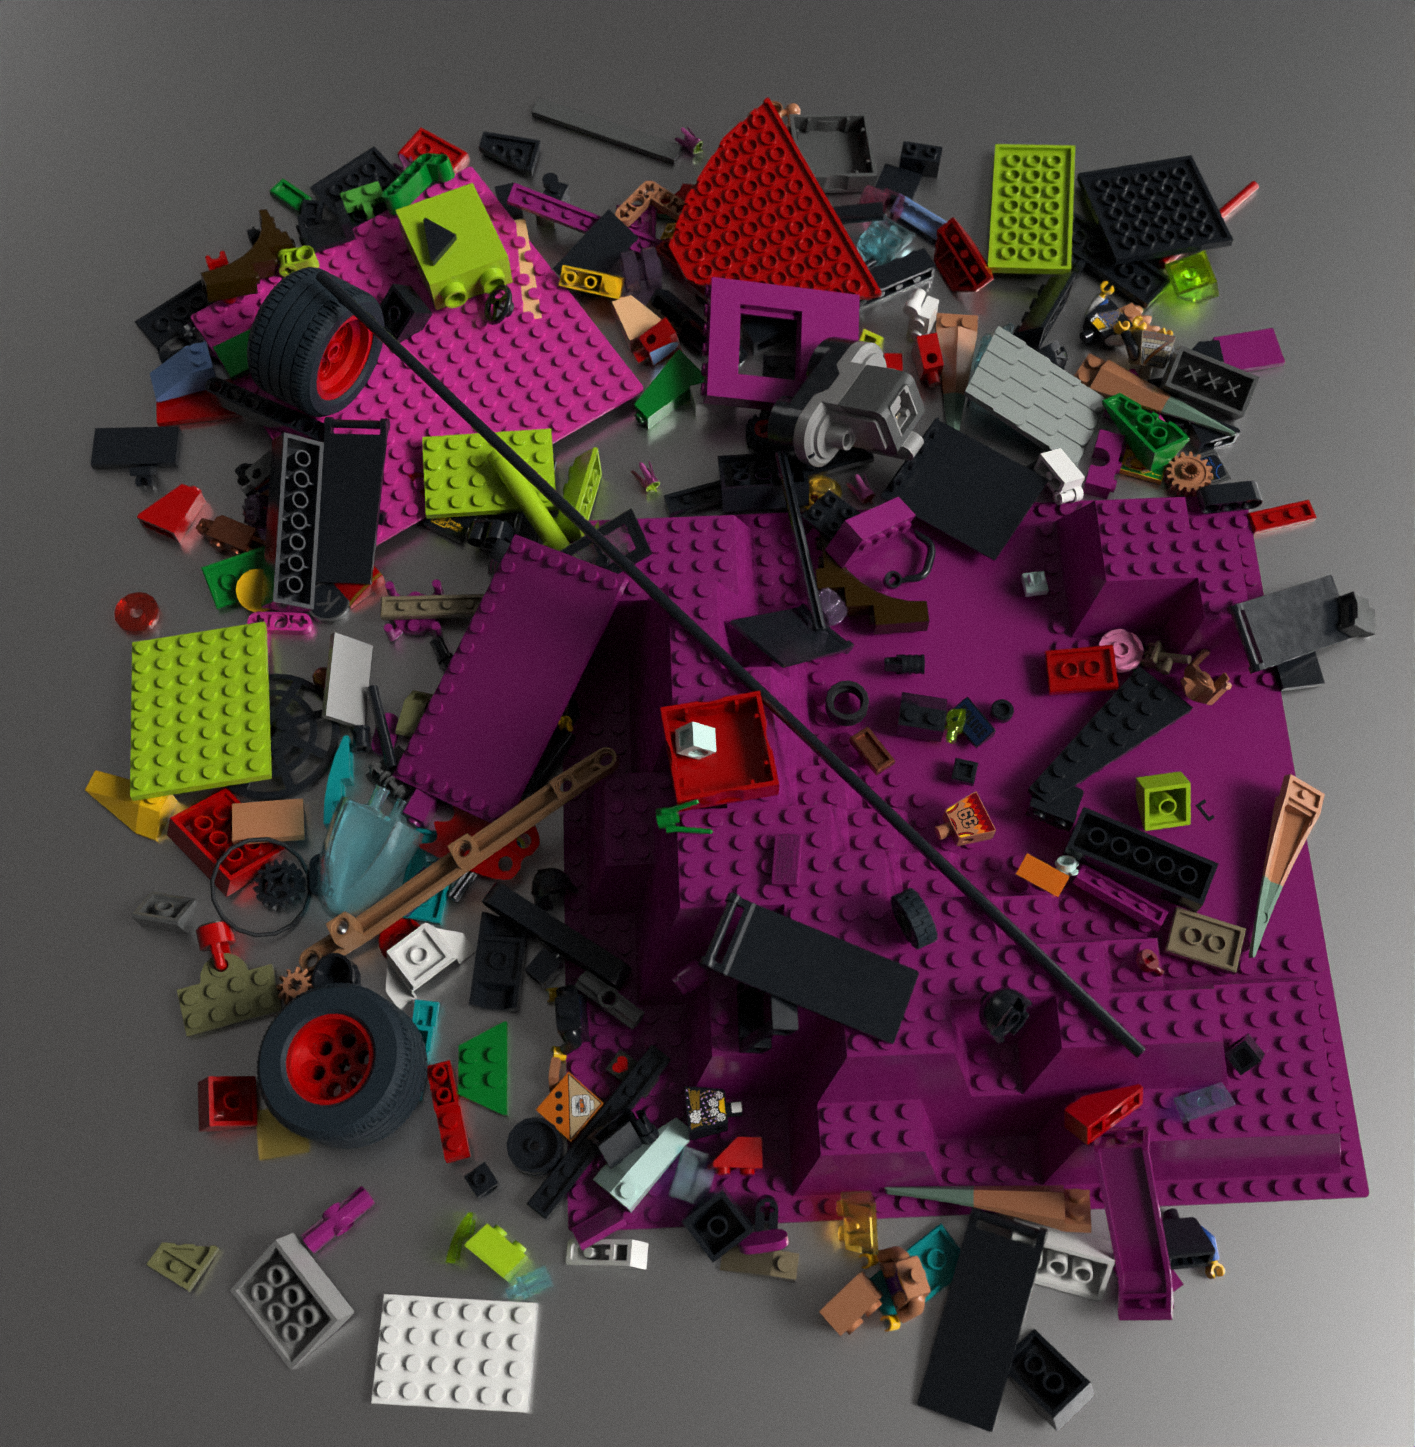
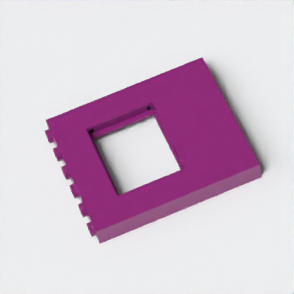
M712 277L709 285L706 284L704 296L708 298V303L704 306V317H707V324L704 323L703 336H706V343H703L702 356H705V363H702L701 376H704V383H701L700 395L703 396V404L771 411L773 405L780 397L785 395L793 396L806 378L807 365L813 351L822 341L829 337L859 340L860 295ZM741 314L797 321L795 380L738 374Z

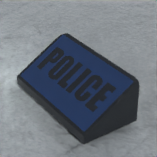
M969 697L964 698L947 714L975 748H978L994 737L995 728Z

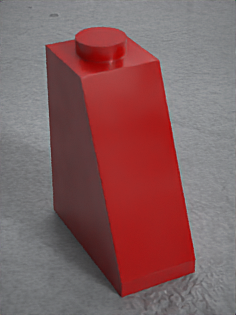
M181 484L139 513L137 519L143 528L180 543L204 507L206 500L202 495V491L196 486L191 485L189 487Z

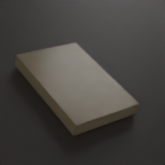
M1175 907L1164 953L1234 975L1237 972L1246 928Z

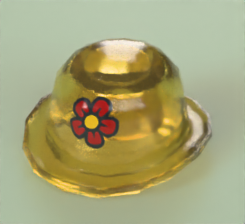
M827 476L813 478L809 481V506H805L808 510L828 490L841 498V486L837 481Z

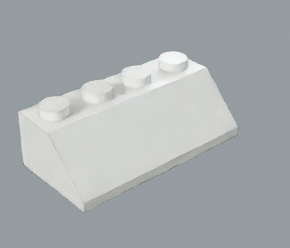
M1013 1217V1221L1040 1229V1227L1048 1229V1236L1034 1281L1035 1284L1101 1302L1115 1263L1111 1241L1078 1232H1064ZM1010 1230L1007 1237L1035 1247L1037 1240Z

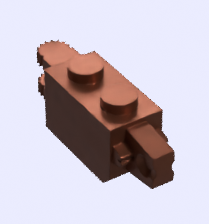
M224 515L217 516L214 521L201 518L196 526L197 532L208 538L210 545L214 549L219 551L223 549L232 556L254 550L256 547L265 546V540L261 539L256 528Z

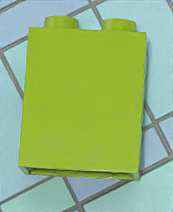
M473 183L395 210L402 237L436 310L444 307H460L471 297L485 292L490 294L499 285L513 283L508 255ZM424 218L433 221L457 236V240L435 266L431 264Z

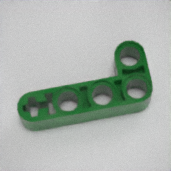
M425 153L417 157L382 193V198L389 214L397 215L395 210L411 205L433 181L447 182L453 179L455 173L449 157L444 154Z

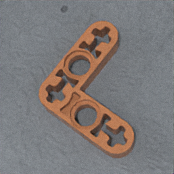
M645 181L615 211V216L629 227L652 205L678 221L685 201L656 182ZM667 198L670 200V202L668 204H662L660 200ZM635 201H640L642 205L639 207H635L632 205V203Z

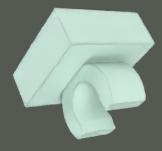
M1044 571L1022 574L1021 580L1025 597L1048 593L1049 590Z

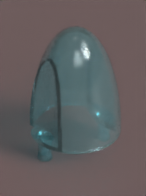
M379 785L375 786L368 804L362 805L341 796L327 828L318 865L317 890L322 909L332 919L344 911L356 917L376 904L402 875L425 836L419 831L401 823L404 817L403 811L408 802L396 798L389 816L382 814L381 808L390 791Z

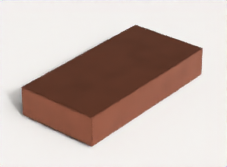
M868 726L849 737L850 744L876 776L895 764L894 758Z

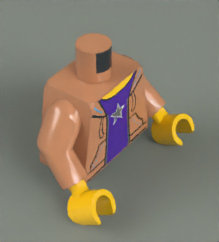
M899 1246L878 1250L877 1253L870 1250L859 1255V1258L864 1256L868 1260V1264L862 1266L863 1269H868L875 1266L878 1261L880 1262L882 1273L897 1315L891 1314L881 1317L880 1322L889 1320L890 1323L889 1328L884 1331L898 1330L901 1322L905 1323L923 1312L925 1298L930 1293V1287L926 1279V1273L917 1255L910 1256L908 1252Z

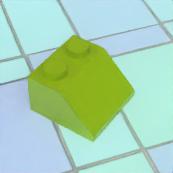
M1181 771L1136 777V801L1145 831L1191 825V783Z
M486 1224L464 1246L510 1283L528 1260V1257L524 1254L527 1249L516 1240L513 1243L509 1242L505 1238L508 1233L497 1224L493 1228Z

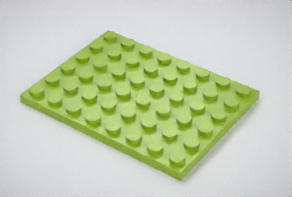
M265 621L132 642L130 797L133 801L272 779L268 642Z

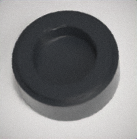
M1004 699L995 701L990 709L992 719L998 723L1010 721L1014 713L1013 705Z

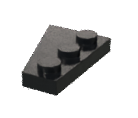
M483 131L479 144V151L529 176H533L541 149V140Z

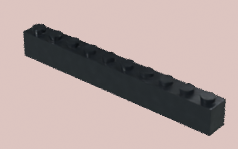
M926 249L914 250L906 256L895 258L887 264L876 266L873 270H870L882 294L880 297L872 298L871 300H859V310L933 279L936 264ZM770 317L751 319L743 324L742 337L753 355L795 338L797 321Z

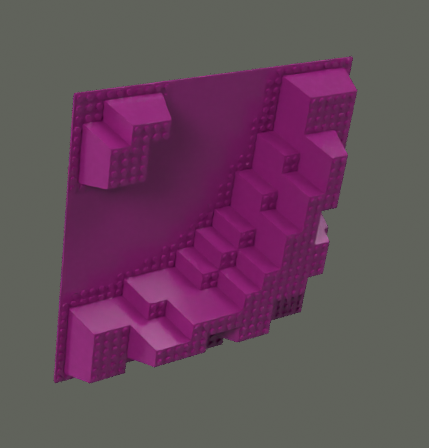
M1188 496L1187 498L1087 500L1074 503L1067 502L1061 505H1057V502H1038L1032 505L995 561L914 517L910 522L912 526L906 532L897 534L892 539H889L847 565L846 568L860 582L877 592L908 601H927L929 613L928 630L874 635L873 627L869 626L868 615L845 616L844 608H840V597L820 598L825 624L846 641L850 640L854 647L847 655L838 653L785 668L779 666L729 623L735 619L793 609L803 603L808 606L788 513L637 519L653 554L636 563L635 566L1146 1049L1138 1058L1126 1049L764 704L767 738L773 751L779 779V795L678 812L680 822L675 823V826L712 829V834L667 833L666 828L659 829L656 809L677 805L660 707L695 701L709 702L725 696L749 693L750 691L623 571L620 575L625 576L629 582L572 694L578 701L581 716L573 725V731H570L575 735L576 740L563 756V772L603 747L613 749L619 756L620 764L613 773L563 805L564 873L569 876L571 882L578 888V893L576 894L569 890V888H566V894L564 895V919L567 926L621 959L632 968V971L617 991L645 1012V1015L638 1026L631 1030L611 1014L604 1012L599 1005L586 996L590 1042L582 1043L578 1049L566 1056V1074L570 1072L605 1104L622 1083L606 1071L607 1066L621 1049L638 1062L653 1044L672 1061L659 1076L660 1080L647 1098H642L632 1110L637 1119L638 1116L635 1112L644 1110L650 1123H653L657 1129L675 1118H678L688 1127L685 1087L688 1086L724 1089L726 1102L741 1101L742 1116L728 1117V1131L691 1140L632 1212H629L593 1180L605 1165L596 1156L568 1192V1229L571 1232V1228L615 1203L627 1225L619 1230L684 1228L685 1225L682 1223V1220L705 1196L721 1184L724 1185L752 1224L755 1221L756 1201L762 1195H771L776 1199L778 1204V1223L970 1215L972 1207L886 1194L885 1187L1064 1185V1189L1090 1190L1091 1210L1105 1209L1094 1157V1141L1086 1145L1064 1127V1109L1068 1104L1077 1101L1082 1096L1136 1084L1143 1086V1105L1111 1128L1149 1126L1150 1157L1160 1207L1365 1198L1369 1195L1307 839L1277 899L1256 956L1249 958L1275 798L1280 794L1284 775L1292 774L1296 777L1282 695L1274 668L1272 666L1250 674L1248 669L1250 665L1232 615L1228 614L1226 609L1232 605L1264 596L1252 526L1247 516L1249 509L1204 514L1201 512L1197 496ZM870 509L857 510V511H859L860 513H863V512H865V511H867V510H870ZM590 520L589 522L597 529L610 520ZM625 524L605 536L624 555L636 549ZM813 528L806 535V540L815 576V569H818V557H821L820 551H816L815 538L819 537L820 532ZM914 530L929 537L935 544L936 549L930 574L919 582L901 583L897 589H887L883 584V578L889 571H897L903 578L907 575L918 574L923 569L928 549L924 543L916 538ZM593 543L577 552L581 560L596 565L598 554ZM1044 571L1049 590L1048 593L1025 597L1021 580L1022 574ZM894 577L890 579L889 584L895 581ZM1124 629L1126 632H1132L1137 635L1142 642L1144 652L1148 651V643H1156L1157 640L1161 641L1167 653L1191 655L1192 660L1201 650H1210L1211 653L1198 665L1201 671L1207 672L1213 682L1224 672L1230 678L1228 682L1232 684L1231 689H1228L1213 705H1207L1190 700L1183 692L1180 680L1184 677V669L1189 664L1173 663L1169 675H1163L1157 672L1155 668L1144 667L1139 663L1136 669L1140 666L1190 704L1193 709L1188 715L1186 714L1171 726H1167L1154 737H1150L1134 750L1115 762L1113 761L1081 784H1077L1076 787L1081 788L1084 794L1076 813V820L1083 807H1086L1218 863L1204 904L1197 913L1246 928L1237 972L1234 975L1164 953L1175 907H1179L1175 904L1105 875L1168 911L1161 928L1157 932L1073 884L1077 875L1069 877L1059 897L1016 875L1027 853L1053 868H1057L1055 861L1062 856L1074 825L1070 832L1026 816L1025 814L1032 795L1027 791L1117 692V690L1049 695L1045 651L1098 646L1102 637L1109 631ZM899 654H924L925 673L924 675L896 674V672L885 671L884 658L896 657ZM1133 670L1123 673L1117 672L1118 689L1133 674ZM849 680L857 682L868 693L869 705L866 716L861 722L853 726L838 725L830 720L826 713L825 701L827 692L834 684L840 681ZM902 692L947 699L946 720L941 742L896 735ZM840 693L834 698V708L842 714H854L860 708V700L854 694ZM966 697H969L996 730L994 737L978 748L971 744L947 715ZM1000 699L1009 701L1014 707L1013 716L1006 723H998L990 715L992 704ZM867 726L895 760L893 766L877 776L849 742V737ZM604 756L601 760V765H609L612 762V756ZM955 758L978 763L973 786L950 781ZM1181 771L1191 783V825L1145 831L1136 801V777ZM571 781L563 783V792L571 788ZM977 792L996 829L993 838L956 846L951 836L939 840L935 833V827L944 823L942 818L944 811L971 793ZM1204 799L1206 803L1201 806L1209 817L1212 815L1215 817L1209 822L1196 806ZM776 834H801L803 837L799 887L772 885ZM1079 864V866L1076 867V869H1078V872L1083 866L1082 864ZM908 888H913L923 899L938 933L937 941L918 950L911 946L894 916L890 902L892 896ZM728 893H735L754 904L919 972L893 1044L886 1043L797 1006L798 1030L790 1036H767L772 1040V1048L764 1054L739 1053L737 985L740 983L739 981L710 971L707 974L709 979L690 994L687 992L681 995L671 979L675 976V972L691 960L695 959L699 962L701 957L705 956L726 906L725 899ZM736 907L714 960L717 963L722 964L744 910L740 907ZM1150 949L1157 955L1159 967L1164 970L1160 977L1154 972L1145 973L1139 969L1135 961L1139 951ZM565 958V986H575L578 978L585 970ZM1002 987L1013 988L1024 994L1032 1002V1005L1027 1006L1026 1009L1030 1015L1014 1036L1009 1032L1003 1037L1004 1042L997 1043L980 1025V1001L987 992H992ZM763 992L764 1024L771 1019L770 994ZM608 995L604 998L603 1003L611 1005L615 1002L616 997ZM1249 1033L1265 1055L1260 1063L1240 1076L1224 1053L1227 1047ZM736 1137H762V1169L756 1171L755 1175L742 1176L740 1171H730V1175H716L715 1170L707 1169V1165ZM567 1139V1151H568V1150L571 1148V1146L574 1144V1142L572 1143V1142H570L568 1139ZM765 1202V1205L760 1207L764 1210V1217H769V1209L774 1208L770 1207L769 1202ZM982 1209L983 1211H986V1212H989V1213H992V1214H1001V1213H997V1212H993V1211H988V1210Z

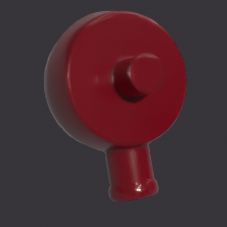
M1144 949L1137 953L1135 961L1141 971L1145 973L1154 972L1158 977L1164 973V970L1159 967L1157 955L1152 950Z

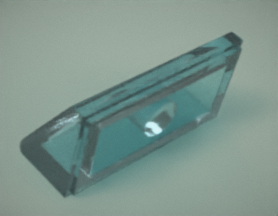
M1222 1082L1174 1098L1183 1123L1232 1108L1236 1105Z

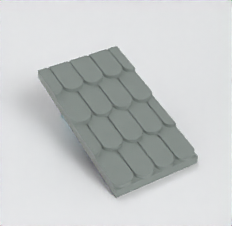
M1000 326L997 327L964 393V396L968 398L966 407L1006 423L1047 452L1061 448L1076 467L1105 409L1102 404L1105 398L1082 384L1081 380L1056 366L1047 357L1027 346L1026 342Z

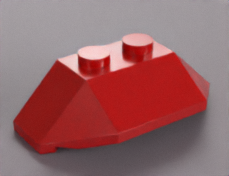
M954 217L937 229L933 261L953 292H978L994 279L992 271L988 268L987 262L975 243Z

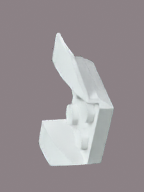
M425 922L386 951L388 962L386 993L394 1004L402 1009L417 998L414 993L416 989L454 960H457L459 964L463 963L476 953V949L463 933L435 928L433 925Z

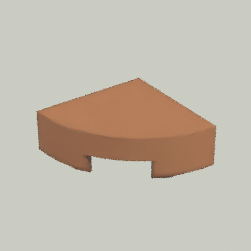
M551 1057L548 1076L549 1092L560 1082L561 1060L558 1057Z

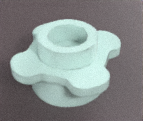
M1064 855L1055 861L1056 869L1068 876L1078 874L1076 867L1079 866V863L1074 857Z

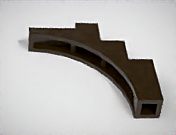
M267 209L259 210L261 232L258 240L247 253L230 264L201 273L202 288L208 302L258 293L257 284H260V279L276 276L275 268L278 267L280 262L277 257L278 252L283 249L296 248L294 239H290L287 231L281 232L279 228H276L275 219L273 216L270 217Z
M821 533L819 537L815 538L816 551H820L821 557H818V569H815V580L819 598L840 597V608H844L845 616L868 615L869 626L873 627L874 635L928 630L929 613L927 601H908L893 598L873 590L860 582L846 567L842 569L827 553L825 549L831 542Z

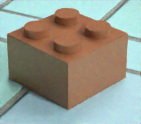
M862 1271L819 1312L840 1336L845 1332L850 1335L864 1322L860 1318L862 1315L866 1314L869 1317L882 1305L879 1299L884 1294Z

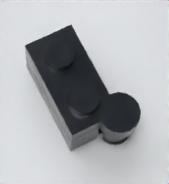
M554 173L545 174L542 178L543 187L545 188L543 194L569 204L571 201L569 185L559 182L558 176ZM535 215L538 226L556 230L558 223Z
M625 1107L587 1137L598 1158L609 1168L612 1169L615 1165L620 1164L625 1157L641 1147L642 1144H651L658 1139L659 1132L656 1126L650 1123L644 1110L635 1112L638 1116L637 1119L633 1111Z

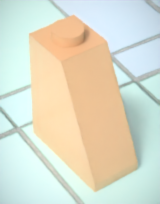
M632 295L620 297L612 301L613 315L630 352L638 350L642 347L639 341L640 335L662 319Z

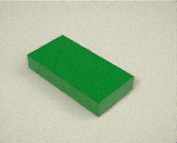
M281 179L269 191L272 197L299 215L301 214L303 199L312 200L310 196L285 179Z

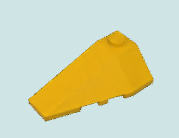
M97 770L94 771L85 788L89 795L108 809L134 833L156 842L160 838L178 802L173 795L133 801L130 797V779Z

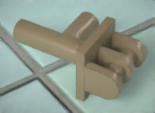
M1157 640L1156 643L1147 644L1148 651L1144 652L1145 658L1141 660L1140 664L1144 667L1155 668L1157 672L1163 675H1169L1173 663L1190 664L1192 658L1191 655L1167 653L1161 641Z

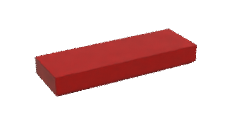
M1309 500L1247 514L1252 526L1253 535L1314 522L1317 518Z

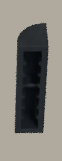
M656 289L646 307L660 319L666 317L673 329L702 354L703 343H706V336H703V326L707 322L669 290Z

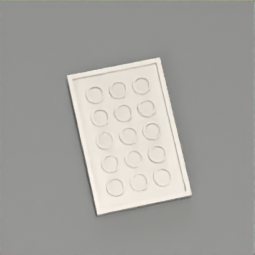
M384 1294L371 1403L528 1413L538 1304Z

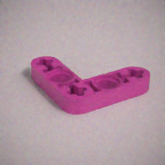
M254 612L247 621V624L257 623L259 619L263 622L265 621L267 625V641L268 634L307 635L313 629V622L306 613ZM279 619L286 620V624L282 628L275 627V623ZM305 620L306 624H303V627L300 628L298 624Z

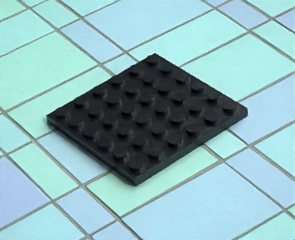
M1192 155L1082 172L1077 175L1079 186L1115 265L1232 246L1233 238Z

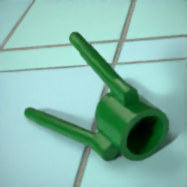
M697 799L679 805L656 809L659 829L666 828L667 833H713L712 829L675 826V823L680 822L678 811L697 805L699 803Z

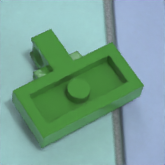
M378 181L340 193L347 212L364 210L367 220L375 217L372 206L384 202L382 198L383 192Z

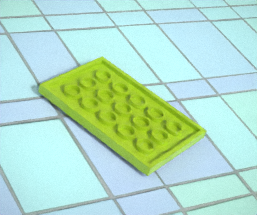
M551 428L495 432L556 490ZM479 433L422 437L427 519L522 512L487 459L488 454L494 448ZM531 484L547 510H557V507Z

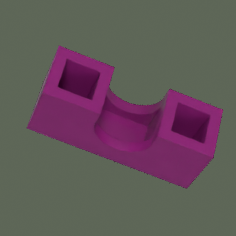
M1100 429L1091 458L1102 461L1105 466L1090 464L1083 486L1084 494L1107 500L1109 493H1114L1117 484L1114 476L1115 474L1119 475L1122 462H1118L1119 457L1124 456L1127 447L1126 444H1123L1125 435Z

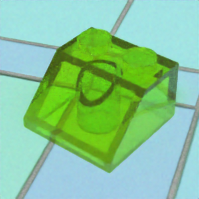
M1205 250L1165 264V269L1177 299L1201 303L1219 296L1218 282Z

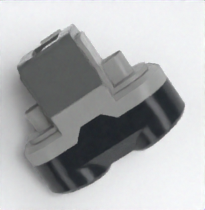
M829 337L822 341L813 351L807 365L806 378L794 395L782 396L773 405L768 419V441L774 455L776 452L784 450L789 461L815 467H822L829 463L839 449L849 450L851 447L862 448L874 454L911 461L924 443L923 438L914 432L913 429L926 411L914 378L905 371L887 368L884 354L877 344L841 337Z

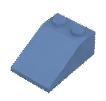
M206 341L184 347L150 373L157 402L206 390V381L212 377H217Z

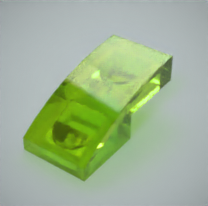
M474 1212L467 1213L453 1235L445 1262L448 1265L459 1266L463 1240L468 1241L474 1236L477 1215Z

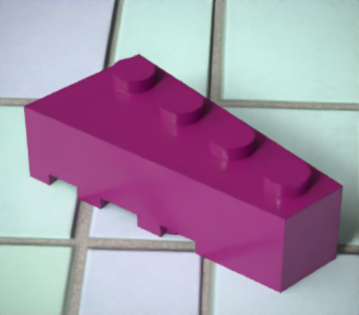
M899 497L845 520L825 550L843 569L897 534L906 532L912 526L910 522L916 515Z

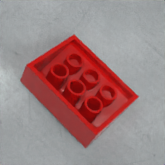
M227 788L172 816L167 830V836L209 880L217 860L230 846H233L232 804L241 802ZM273 843L245 844L232 850L219 866L214 881L215 886L226 897L233 894L253 880L259 874L258 870H264L266 868L265 864L268 863L270 865L285 852L286 848Z

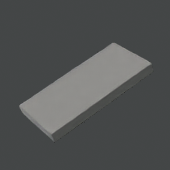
M336 632L330 635L322 718L350 727L365 725L372 645Z

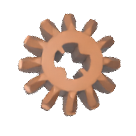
M296 967L294 973L287 969V977L279 976L283 983L276 985V989L281 991L278 994V998L284 1000V1004L287 1005L297 995L313 988L312 975H310L309 969H305L302 972L300 967ZM299 984L300 989L295 991V986Z

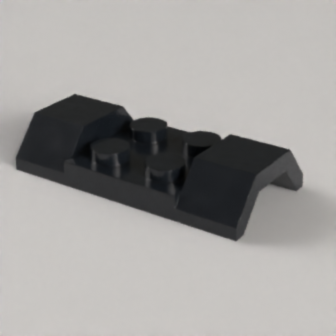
M488 912L481 913L469 1006L481 1010L510 1012L517 1010L527 933L501 916Z

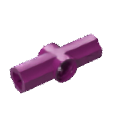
M360 1186L345 1200L329 1207L322 1214V1218L300 1236L308 1248L315 1254L335 1236L339 1237L347 1232L355 1224V1220L376 1203L366 1189Z

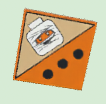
M568 1072L536 1110L573 1143L604 1106V1103Z

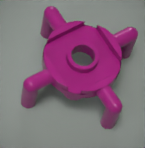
M433 580L434 593L432 595H444L440 580ZM391 581L386 582L385 587L388 595L400 596L395 589L394 583ZM414 591L406 596H423L424 594ZM437 618L394 620L397 626L395 629H393L391 624L384 626V631L389 641H395L402 633L408 636H422L430 633L436 639L443 637V632L439 622H437Z

